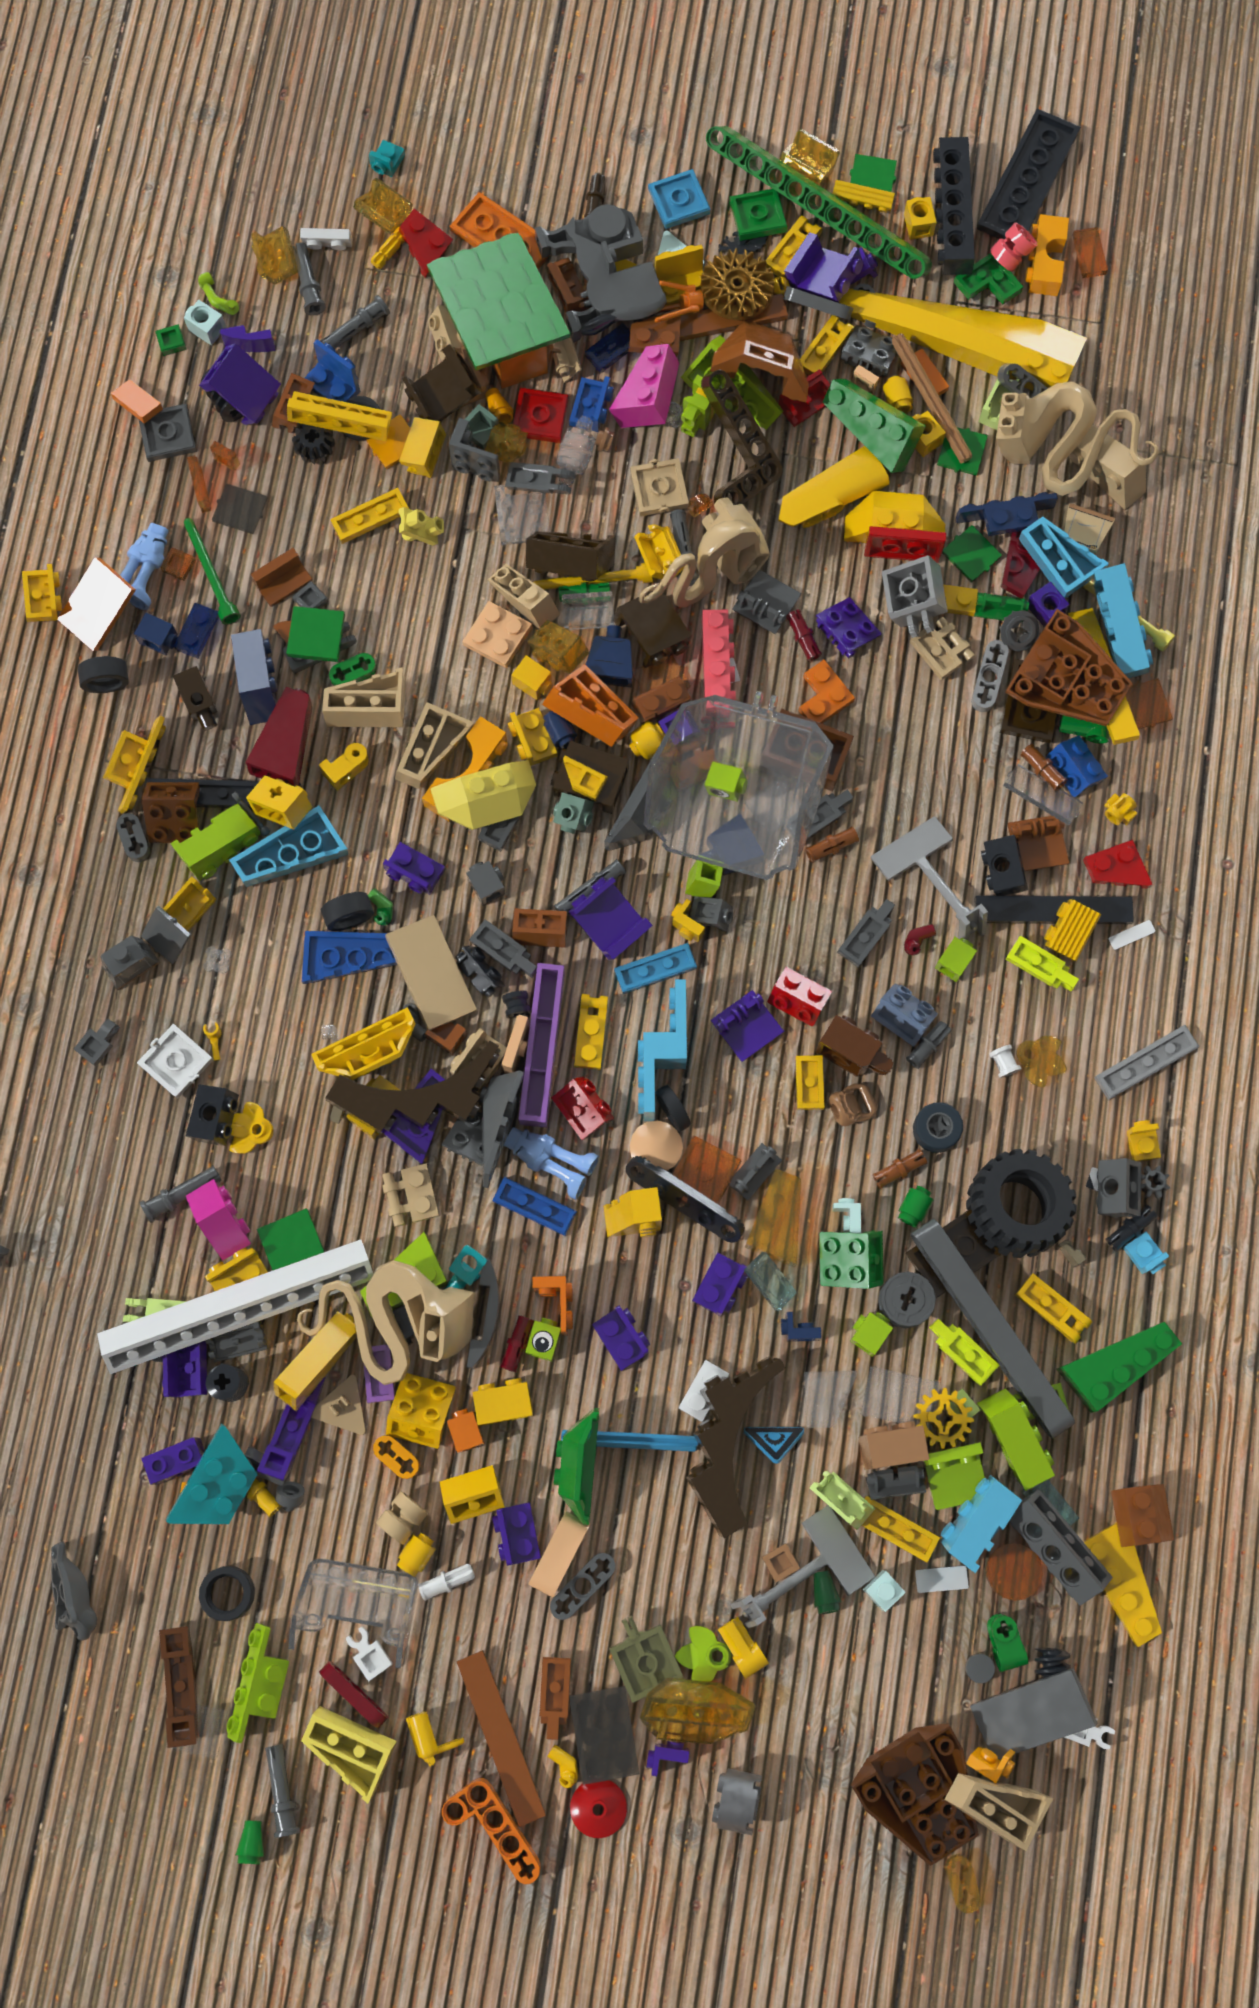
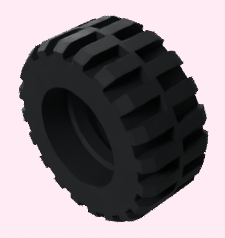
M1013 1149L1010 1153L1005 1151L991 1159L973 1178V1183L969 1186L967 1192L970 1198L966 1201V1209L972 1210L968 1219L971 1225H976L977 1229L974 1232L978 1238L983 1236L987 1240L985 1245L990 1249L996 1246L999 1248L998 1253L1005 1256L1013 1252L1012 1256L1014 1258H1023L1026 1254L1028 1257L1037 1256L1056 1244L1066 1235V1231L1071 1228L1074 1222L1071 1217L1076 1214L1077 1205L1072 1203L1076 1199V1193L1074 1189L1070 1190L1069 1185L1072 1183L1069 1176L1064 1177L1061 1173L1063 1168L1058 1163L1053 1165L1049 1162L1051 1160L1049 1156L1043 1154L1039 1157L1037 1156V1151L1030 1149L1024 1154L1021 1149ZM1015 1182L1023 1184L1036 1194L1042 1208V1217L1038 1224H1021L1013 1220L1005 1212L1000 1200V1189L1004 1183Z

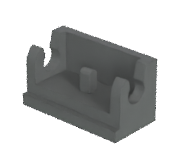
M260 1321L205 1340L210 1348L209 1357L214 1360V1363L268 1349L263 1323Z

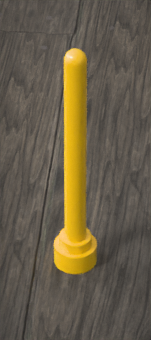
M641 563V566H636V569L605 572L597 580L591 582L583 581L581 577L572 576L536 580L533 583L543 590L556 589L559 586L581 585V582L597 584L637 579V581H643V583H651L653 578L650 576L646 564Z

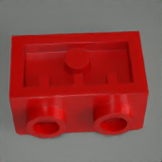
M585 1077L574 1078L551 1097L581 1140L587 1139L605 1123H609L614 1119L608 1103L600 1099L595 1092L596 1087Z

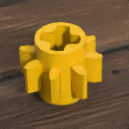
M1114 793L1104 805L1107 808L1105 816L1115 825H1119L1121 822L1128 825L1137 815V812L1134 810L1137 807L1136 802L1125 793L1120 797Z

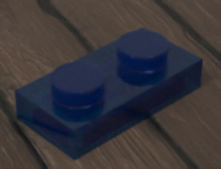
M622 323L587 349L585 357L600 373L604 372L629 353L630 330Z
M194 603L174 644L175 650L199 659L219 618L218 611Z

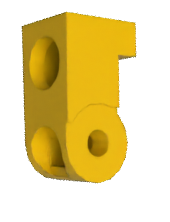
M352 743L347 746L344 754L332 763L327 759L319 764L320 772L338 791L368 766L369 757L367 750L360 743Z

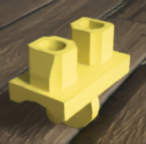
M406 507L399 509L401 516L399 533L402 534L403 539L407 541L417 539L432 546L438 544V535L444 532V521L442 518L437 516L430 518L420 509L414 511Z

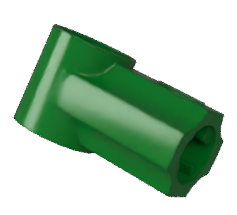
M1061 715L1059 732L1083 736L1092 743L1104 744L1109 742L1110 734L1107 726Z

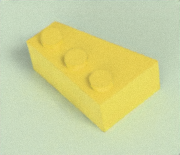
M321 1706L312 1714L301 1740L327 1766L330 1765L347 1785L350 1784L361 1794L362 1799L367 1804H369L377 1790L397 1742Z

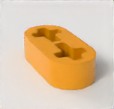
M384 1435L375 1441L373 1445L375 1456L397 1476L410 1479L418 1474L420 1469L419 1460L395 1438ZM381 1442H392L390 1448L396 1453L394 1458L388 1453L380 1454L382 1448L379 1445ZM399 1457L404 1461L411 1459L413 1461L411 1465L414 1469L413 1472L406 1471L403 1474L401 1472L403 1466L397 1459Z

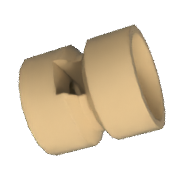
M400 1491L391 1502L392 1509L385 1510L376 1523L392 1538L404 1545L414 1533L412 1527L419 1526L429 1513L411 1497Z

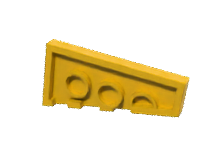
M1116 1522L1085 1540L1084 1543L1113 1577L1103 1592L1135 1646L1140 1647L1160 1635L1162 1631L1135 1546L1121 1547Z

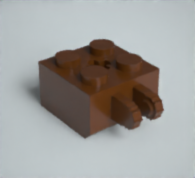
M836 1014L821 1038L816 1053L823 1055L824 1058L855 1077L863 1076L867 1069L882 1076L890 1073L894 1062H892L890 1057L888 1058L887 1055L879 1051L883 1043L879 1041V1036L868 1029L863 1031L856 1027V1022L845 1015L840 1017Z

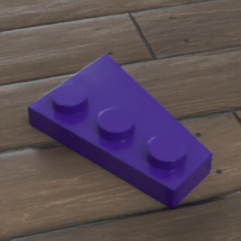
M430 1069L415 1089L424 1088L445 1079L433 1069ZM437 1106L436 1110L439 1113L432 1125L426 1123L423 1129L395 1112L394 1116L397 1117L395 1123L389 1131L384 1129L382 1133L420 1164H423L443 1109Z

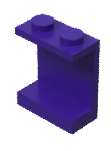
M809 232L784 272L790 287L839 303L843 295L848 292L850 284L856 275L861 272L864 263L859 248L854 247L848 256L822 248L818 235Z
M236 343L224 348L199 384L206 392L215 390L245 416L241 421L244 425L256 424L265 415L263 410L267 404H271L278 396L277 390L281 385L279 381Z
M602 877L591 886L593 891L589 895L585 896L582 894L571 903L573 908L569 913L608 960H614L653 925L647 918L640 917L613 884L616 882L613 877L606 880Z

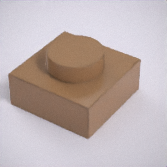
M786 1543L762 1556L775 1582L800 1569Z

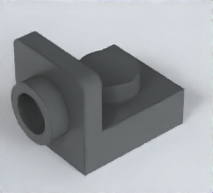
M695 897L690 918L703 926L717 927L721 931L727 932L729 924L733 920V908L723 899Z

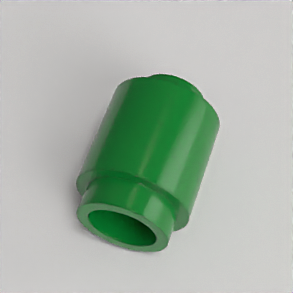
M917 1186L916 1189L910 1188L898 1210L900 1212L898 1219L907 1225L917 1228L919 1223H923L934 1202V1199L930 1197L932 1193L921 1186Z

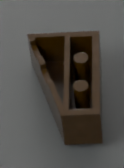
M536 531L526 538V568L534 569L536 573L541 574L552 572L558 573L560 577L576 576L581 577L583 581H595L615 563L616 535H608L606 540L592 539V534H584L583 539L568 537V533Z

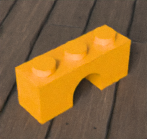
M1040 214L1037 224L1032 225L1031 235L1036 240L1037 246L1028 255V261H1032L1031 267L1027 268L1025 282L1029 283L1028 293L1058 296L1062 284L1064 261L1054 260L1047 253L1063 252L1067 240L1069 218Z

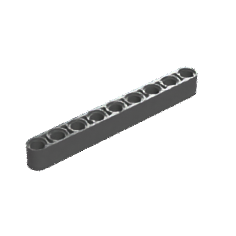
M932 1219L912 1232L911 1237L991 1355L1000 1365V1368L1045 1433L1051 1439H1054L1074 1425L1075 1420L941 1225L935 1219Z

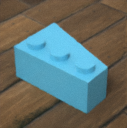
M1041 517L1024 529L1019 537L1020 542L1044 575L1064 598H1067L1093 580L1094 571L1105 569L1109 564L1103 558L1101 560L1090 552L1086 546L1080 545L1070 538L1066 532L1044 517Z

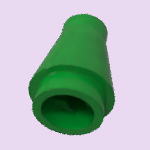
M245 1820L235 1856H238L237 1863L261 1864V1857H264L262 1821Z

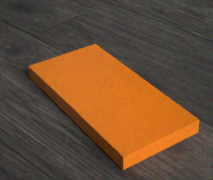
M481 192L477 193L449 226L451 232L474 248L484 242L498 240L507 234L519 233L537 269L548 258L542 259L535 240L534 228Z

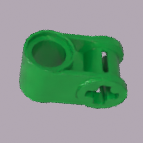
M1003 1614L992 1615L987 1622V1631L999 1671L1005 1672L1028 1665L1027 1653L1015 1621ZM1000 1622L1007 1624V1627L1003 1629L1004 1634L997 1631V1628L1001 1627Z

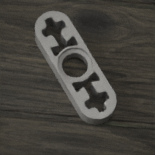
M1000 640L991 641L983 655L971 699L973 708L979 712L991 710L997 698L1009 653L1008 646L1004 645ZM994 649H998L1000 654L996 664L991 663ZM988 670L993 671L997 675V680L988 682L984 679L983 673ZM984 688L989 689L986 697L988 701L982 704L980 698Z

